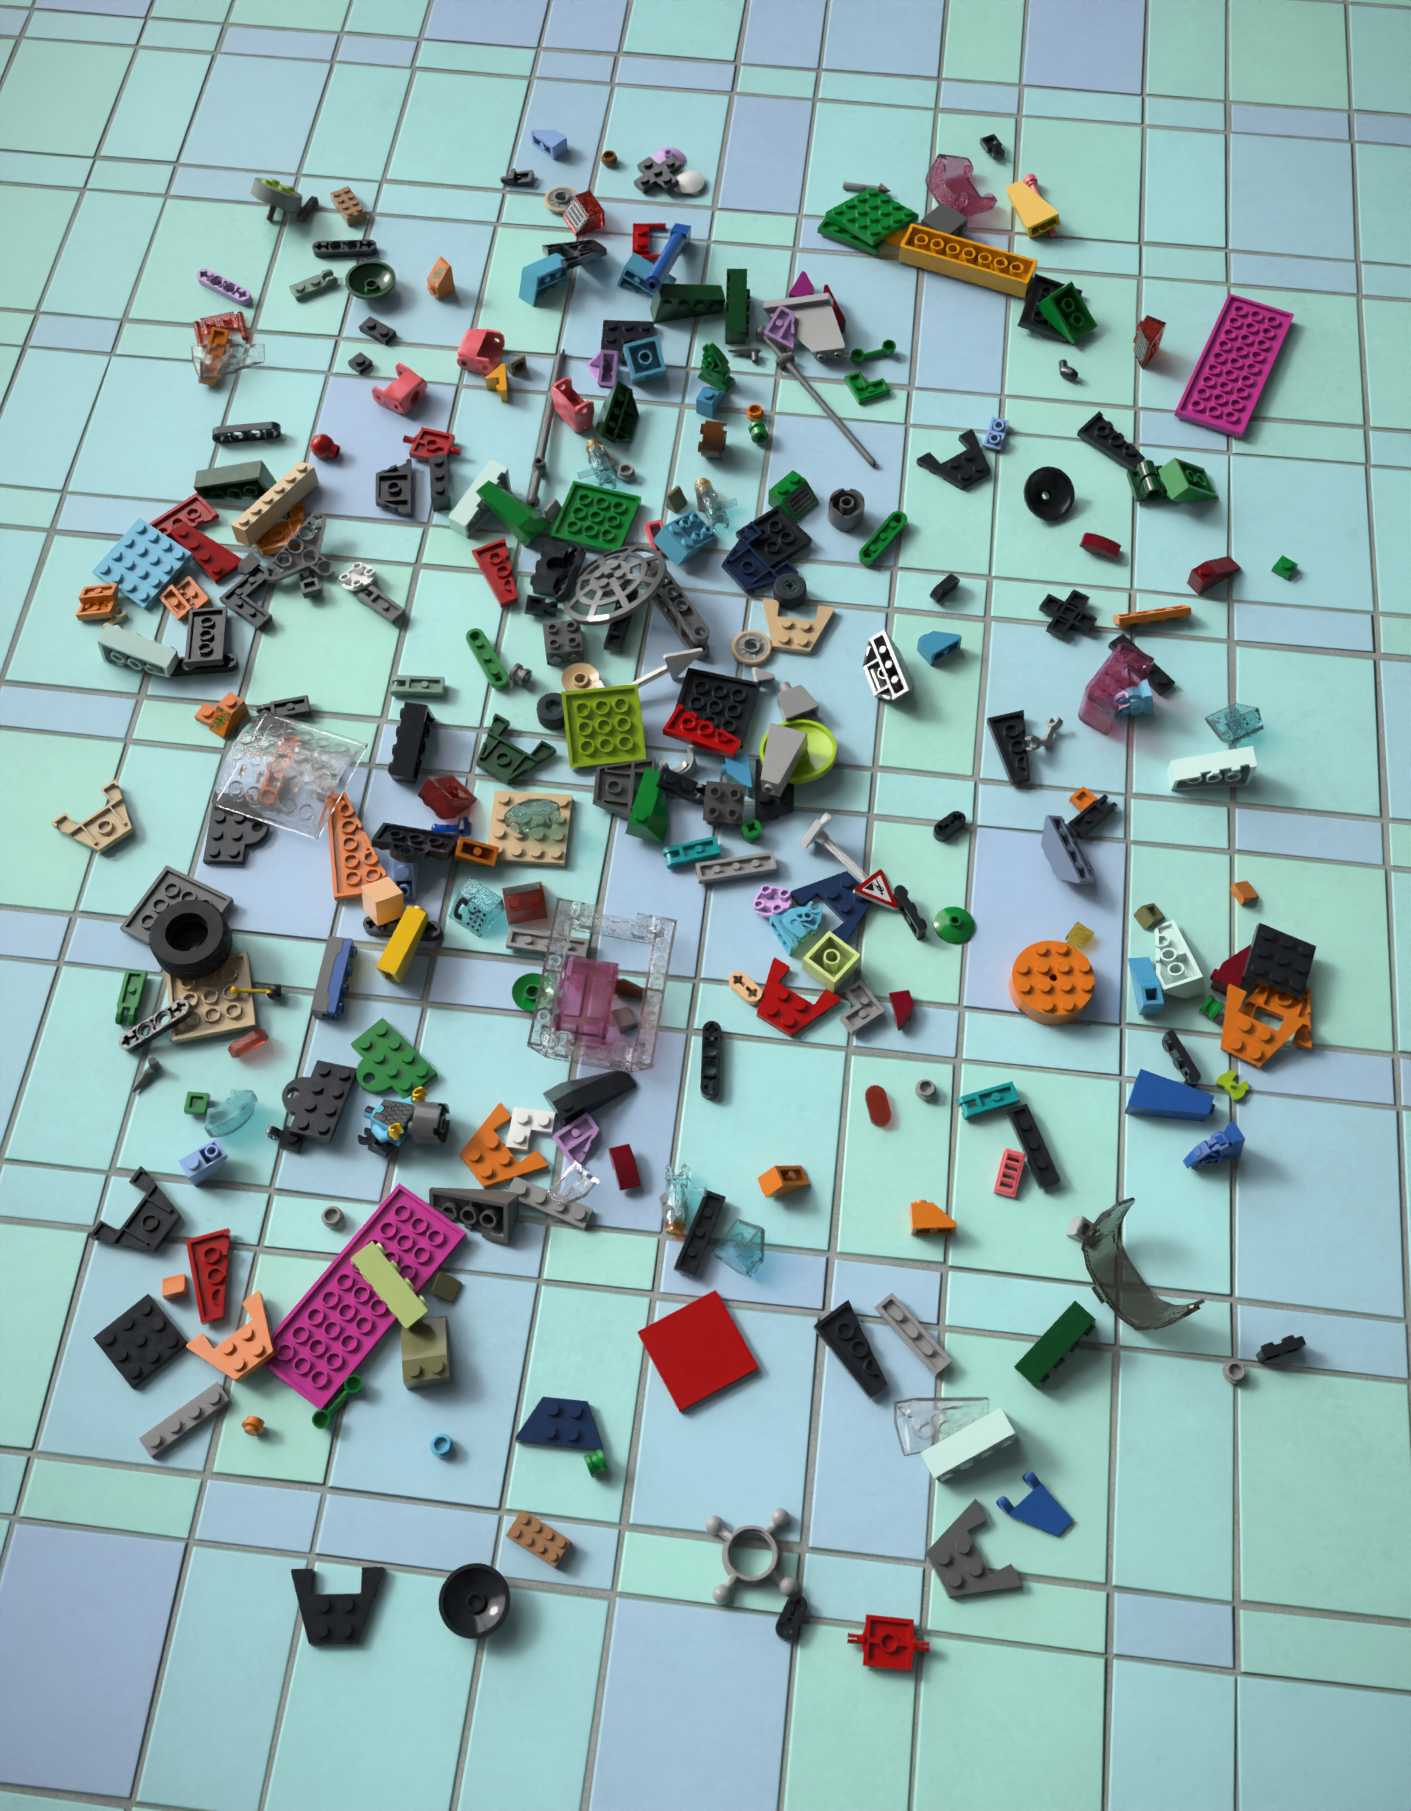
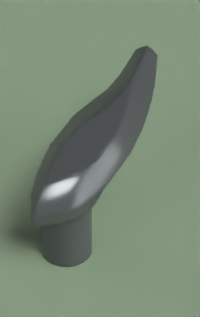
M758 348L728 350V352L751 356L752 363H758V354L761 350Z
M155 1057L148 1059L149 1067L145 1069L137 1084L131 1089L133 1093L144 1087L157 1074L159 1061Z

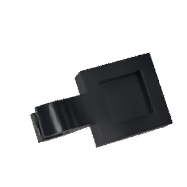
M287 1125L284 1131L275 1126H268L266 1131L268 1138L278 1140L280 1148L300 1153L305 1138L290 1135V1126Z

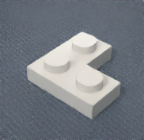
M514 1107L506 1144L508 1150L528 1152L532 1132L553 1135L556 1112Z

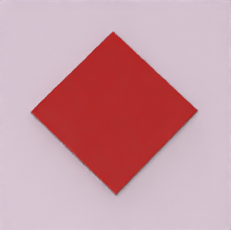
M716 1290L637 1332L679 1412L759 1369Z

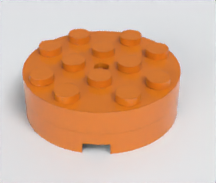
M1051 940L1037 942L1025 948L1016 958L1009 978V992L1016 1008L1029 1015L1030 1020L1044 1025H1062L1075 1020L1086 1009L1095 987L1094 971L1086 956L1067 943Z

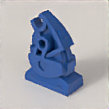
M1235 1121L1227 1125L1224 1132L1219 1131L1211 1135L1210 1140H1204L1197 1145L1183 1160L1186 1168L1191 1167V1169H1195L1202 1163L1204 1165L1219 1164L1229 1158H1240L1245 1138Z

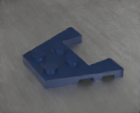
M752 521L748 524L746 530L742 533L721 566L745 593L772 585L781 575L789 573L798 574V571L788 560L775 570H772L750 546V544L762 536V532Z
M848 871L790 892L792 899L800 907H804L815 897H819L842 920L843 923L832 933L846 944L858 923L873 903V901L853 893V890L860 883Z

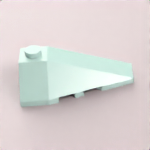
M1172 920L1154 926L1156 975L1163 992L1184 999L1205 993L1203 975L1175 921Z

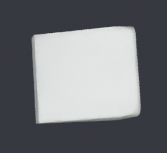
M755 667L752 668L754 682L770 680L775 677V674Z

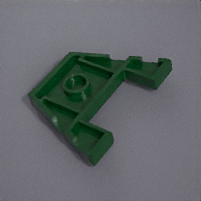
M495 713L492 725L487 732V738L483 742L476 761L478 768L508 785L556 754V748L543 740L529 754L501 738L502 734L510 726V721Z

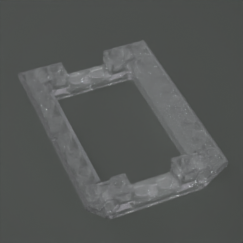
M557 898L527 1046L544 1057L626 1073L652 1069L677 920L637 913L636 920L596 913L597 905ZM572 930L652 945L634 1046L615 1040L613 1047L572 1040L573 1033L552 1031Z

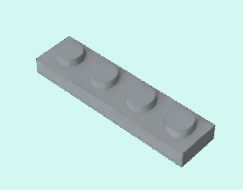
M774 851L695 863L699 884L777 872Z
M510 927L506 949L586 961L590 940Z
M516 1176L508 1189V1192L519 1193L520 1204L584 1231L594 1212L588 1206Z
M893 1293L889 1294L875 1306V1310L934 1377L952 1363L949 1356Z
M216 1382L141 1436L139 1440L150 1457L154 1458L231 1401L220 1384Z

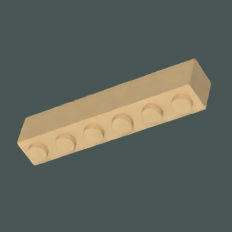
M300 461L235 520L231 527L236 541L251 547L315 488L319 481L314 466Z

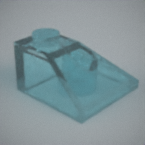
M737 1219L711 1252L737 1273L751 1278L764 1261L765 1230L763 1227Z

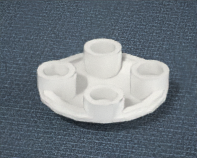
M684 170L674 176L679 182V185L674 188L676 193L682 192L695 196L699 194V190L704 186V178L697 171Z
M357 562L352 565L350 570L342 574L339 579L342 587L346 590H360L366 588L375 580L376 572L371 566L362 565L361 562Z

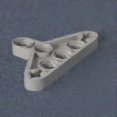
M314 512L266 566L264 577L267 582L277 583L308 569L323 579L332 576V563L320 555L326 528V516L323 513ZM320 518V519H321V523L318 522V523L315 525V530H314L313 525L315 524V519L318 520V519ZM308 530L312 533V536L304 538L302 532ZM297 543L301 548L299 551H292L290 546ZM312 554L316 559L314 562H307L305 557ZM281 557H287L289 559V563L286 565H282L279 562V559ZM277 565L276 577L274 575L270 577L269 571L274 572ZM326 565L330 568V572L322 573L320 567Z

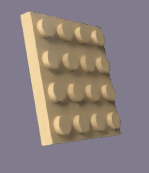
M495 791L488 838L489 845L499 847L495 863L565 867L573 796L566 794Z
M247 952L229 955L219 970L201 979L183 980L166 973L169 1005L179 999H185L194 1008L190 1018L171 1029L174 1044L257 1028L253 993L232 994L230 992L233 986L241 989H253Z

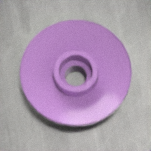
M666 147L656 151L653 155V160L660 164L670 156H673L683 166L685 157L680 150Z

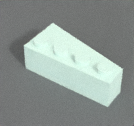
M490 459L448 516L450 528L466 538L493 512L476 491L490 480L511 493L508 468L493 459Z
M107 624L97 640L102 659L105 662L114 660L117 665L124 666L125 663L130 664L133 669L140 670L145 668L148 673L168 678L179 662L178 652L174 647L162 645L154 639L144 638L136 632L131 633L118 625Z
M1253 746L1172 760L1167 769L1170 789L1173 791L1248 786L1257 768V762Z
M999 1408L920 1454L933 1478L944 1481L954 1475L953 1471L959 1468L964 1470L974 1464V1460L980 1457L983 1459L994 1453L993 1450L1009 1445L1014 1439L1018 1438V1435L1002 1408Z

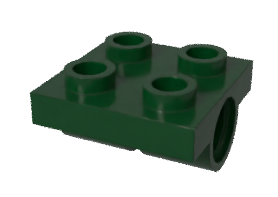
M1146 460L1139 463L1136 469L1127 470L1126 475L1135 502L1169 498L1167 496L1168 491L1160 481L1161 476L1158 472L1163 467L1162 465L1155 466L1153 461Z

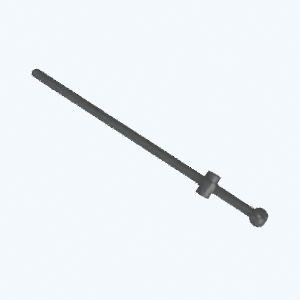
M759 326L755 331V335L758 339L764 340L778 357L775 360L779 369L787 368L871 467L876 466L874 458L792 364L795 361L793 353H783L774 341L763 336L766 327Z
M561 348L558 350L551 387L560 380L565 354L564 348L562 354ZM551 391L539 454L532 464L533 472L535 473L531 494L526 498V503L533 508L538 507L540 504V498L538 497L540 481L547 471L544 460L555 407Z

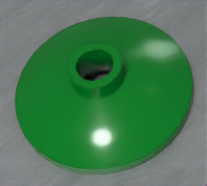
M947 907L936 915L934 929L942 940L954 944L962 943L971 937L974 930V921L966 910L959 907ZM952 920L958 921V923L954 924L952 923Z
M528 973L519 977L512 987V998L515 1004L526 1011H537L549 1004L553 996L551 982L548 978L538 973ZM531 993L537 994L535 997L529 996Z

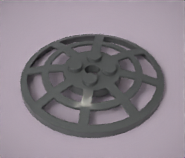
M639 545L618 548L597 557L579 571L574 586L577 584L576 596L569 603L568 599L563 602L567 615L576 623L595 626L612 623L633 614L646 605L662 587L667 574L665 560L659 551L654 548ZM634 552H648L654 554V556L644 558ZM628 556L638 559L631 563L624 562ZM619 557L618 560H615L608 564L606 563L607 560ZM658 560L659 569L656 578L647 577V563ZM600 565L598 570L593 574H589L595 567ZM641 565L640 574H633L631 568ZM590 580L589 586L581 591L583 581ZM631 581H635L629 588H627L625 591H622L630 584ZM642 582L651 585L639 598L629 604L626 596L631 594ZM591 590L595 594L593 600L583 597ZM616 594V596L601 600L602 597H607ZM578 601L584 605L591 606L588 616L578 614L571 608ZM620 601L623 607L608 614L595 616L598 606H605Z

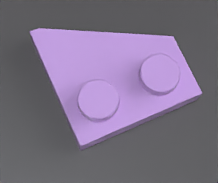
M779 305L763 336L792 351L794 348L795 313Z
M586 1112L552 1136V1139L575 1171L581 1165L599 1132V1128L588 1112Z

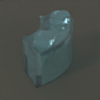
M530 799L520 802L504 814L506 827L522 836L534 828L550 830L561 816L559 803L548 799Z
M231 1089L229 1097L223 1104L207 1109L204 1129L210 1138L229 1135L240 1129L251 1118L258 1102L254 1091L249 1089Z

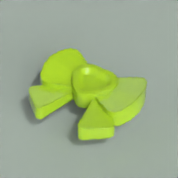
M1228 1070L1218 1077L1215 1085L1222 1087L1230 1094L1231 1099L1236 1102L1243 1097L1245 1091H1248L1249 1086L1247 1081L1237 1085L1236 1082L1232 1081L1237 1072Z

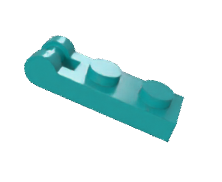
M716 836L668 846L662 850L664 857L667 859L665 862L667 869H674L680 865L721 856ZM679 853V857H674V854Z
M1013 1081L961 1096L956 1101L963 1110L962 1116L964 1120H968L980 1114L1020 1102V1098ZM974 1102L976 1107L970 1108L969 1103Z

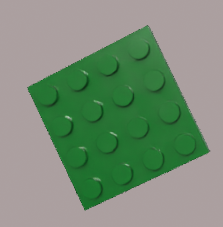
M869 188L828 210L825 218L873 246L911 225V223L913 224L918 221L919 214L894 201L887 195L878 192L876 189Z
M573 481L550 538L554 541L574 546L579 545L583 548L603 553L622 548L641 504V497Z

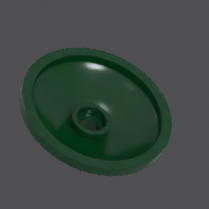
M369 260L354 265L346 274L345 284L349 293L356 298L376 300L392 291L396 284V276L394 270L388 264Z

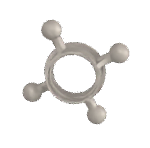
M777 1508L772 1512L771 1523L766 1529L748 1525L740 1527L731 1533L724 1527V1522L719 1516L713 1515L706 1520L705 1527L708 1533L720 1535L726 1540L722 1550V1562L729 1578L724 1584L717 1585L714 1588L713 1599L718 1604L729 1602L732 1595L731 1590L736 1583L745 1587H758L766 1584L771 1579L779 1585L780 1592L784 1596L790 1597L796 1594L798 1590L797 1581L792 1577H784L778 1572L781 1552L779 1544L773 1536L778 1528L785 1527L789 1522V1513L785 1509ZM755 1534L761 1536L771 1547L772 1562L769 1568L758 1576L743 1575L732 1564L730 1557L731 1548L735 1541L744 1535Z

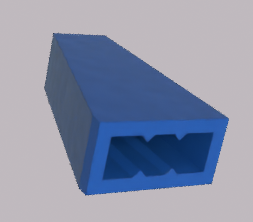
M1140 1069L1125 1113L1204 1122L1208 1115L1212 1116L1216 1104L1212 1103L1214 1095Z

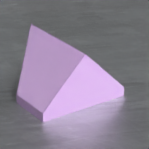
M601 349L586 364L598 385L613 387L616 383L619 372L618 351Z

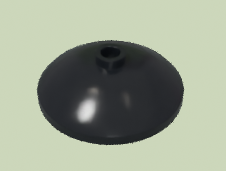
M1051 466L1041 467L1029 475L1024 485V500L1028 509L1033 515L1042 520H1058L1064 517L1073 506L1075 499L1074 486L1067 474L1058 468Z
M482 1563L466 1564L453 1571L443 1583L438 1600L439 1612L444 1624L454 1634L466 1639H480L491 1635L503 1624L509 1613L511 1595L506 1580L495 1568ZM475 1599H480V1606L476 1608L473 1607V1601Z

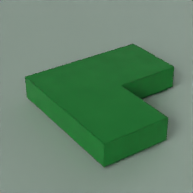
M860 371L847 375L844 378L858 405L890 395V389L883 378L867 383Z

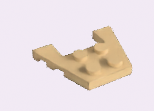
M763 599V609L765 610L772 649L775 651L810 655L822 631L827 627L828 621L834 615L835 607L818 605L816 621L779 617V602L777 600Z
M116 780L101 788L102 793L111 802L110 804L78 825L65 812L51 822L52 826L99 854L134 832L119 784Z

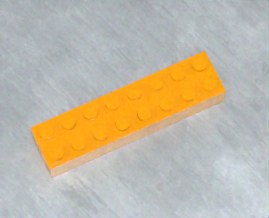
M912 223L900 245L898 260L1021 298L1026 297L1038 264V260Z

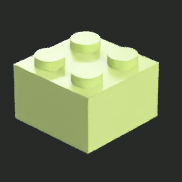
M828 931L803 958L802 969L834 993L857 969L860 964L861 955L832 932Z

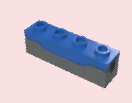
M328 936L310 1009L314 1018L338 1021L340 1014L344 1012L345 1004L343 999L344 995H347L349 991V984L347 982L348 978L353 974V958L355 959L357 956V946H355L352 938Z

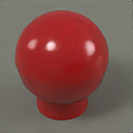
M318 434L311 440L310 449L317 458L326 459L331 457L336 459L340 452V445L335 444L328 435Z

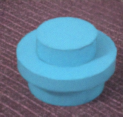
M447 1434L436 1435L430 1443L432 1453L440 1458L448 1456L454 1446L451 1437Z

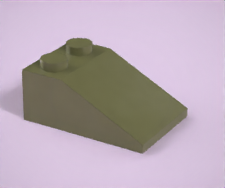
M446 1316L418 1320L408 1330L401 1324L403 1383L407 1390L452 1383Z

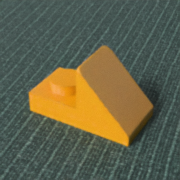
M501 364L486 377L487 390H497V395H501L502 402H509L505 364Z

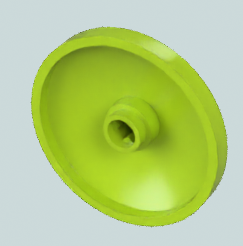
M805 719L789 720L778 724L807 733L808 746L788 783L801 784L811 782L829 772L837 758L836 740L829 729L820 723ZM769 731L765 734L760 744L759 752L762 766Z

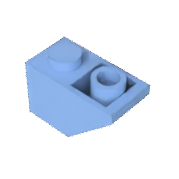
M394 859V883L403 892V900H415L418 875L417 863H405Z
M215 1139L179 1160V1163L189 1180L196 1186L213 1176L228 1156L219 1140Z

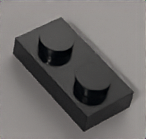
M370 316L359 326L360 332L385 346L397 336L395 330Z
M1290 1335L1281 1339L1282 1343L1274 1345L1273 1342L1262 1345L1261 1350L1256 1354L1259 1364L1301 1350L1306 1345L1303 1336L1295 1338L1294 1335Z

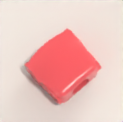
M468 329L457 352V364L461 368L476 374L488 376L498 367L505 346L504 335L500 331L491 329Z
M398 363L395 368L399 378L392 382L384 391L375 386L372 389V394L378 405L397 413L407 414L425 396L427 383L409 367Z
M570 377L557 381L551 387L557 414L574 432H586L590 429L593 422L594 402L589 400L585 402L572 388V379Z

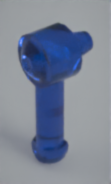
M464 816L458 824L438 825L435 823L431 826V830L437 832H457L461 836H469L472 832V823L469 822L468 817Z

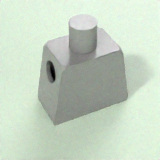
M784 682L779 686L781 692L777 694V706L783 722L795 719L810 720L818 716V703L802 685L792 688L789 682Z

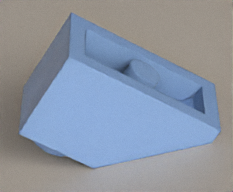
M557 130L531 131L532 144L554 160L568 151L567 138Z

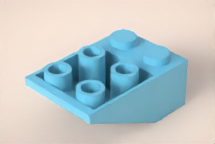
M692 510L664 525L653 539V542L678 567L691 559L716 539L718 535L701 519L699 514Z

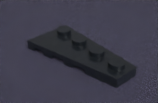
M1100 411L1077 432L1078 437L1126 469H1136L1138 464L1145 460V457L1131 443H1127L1120 432L1118 433L1113 428V424L1103 418V414Z
M1024 710L987 718V725L1010 785L1029 782L1030 768L1026 751L1027 740H1025Z
M848 1299L815 1324L813 1329L870 1400L887 1387L888 1383L870 1349L869 1342L864 1336Z

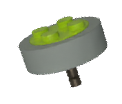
M254 178L250 192L255 198L270 205L266 220L273 222L276 208L298 212L303 198L300 193L295 191L294 187L290 185L284 186L280 184L279 180L274 178Z

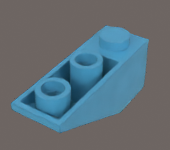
M1149 957L1128 958L1138 1014H1159L1164 1005L1160 982Z

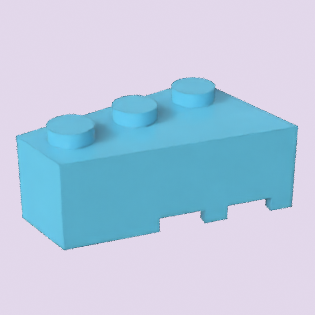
M633 252L623 268L617 286L620 288L622 286L631 288V291L635 293L640 291L645 293L646 297L653 299L654 292L646 289L645 280L654 265ZM668 274L664 283L675 284L677 279Z
M555 253L523 267L518 297L534 307L537 304L536 300L541 296L543 298L547 296L549 289H555L569 277L570 270H566L561 266L560 260L564 259V257Z

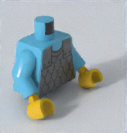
M418 1087L411 1096L405 1099L392 1100L386 1098L383 1099L378 1108L367 1106L363 1116L370 1119L371 1132L381 1143L388 1141L400 1147L408 1135V1124L413 1119V1103L425 1101L424 1097L428 1093L423 1087Z

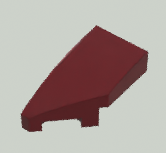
M909 990L889 993V1001L894 1012V1021L898 1031L903 1028V1024L907 1020L912 1018L914 1004Z

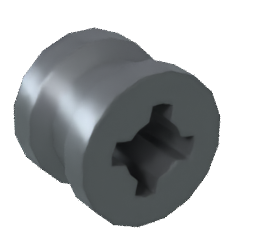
M520 663L515 664L509 673V679L517 681L522 687L527 685L532 676V670L523 668V665Z

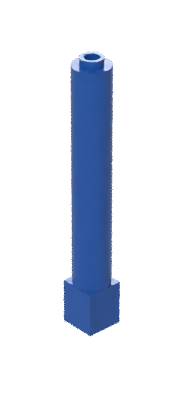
M675 223L670 232V239L645 280V287L650 292H658L661 289L682 250H686L690 243L691 226Z

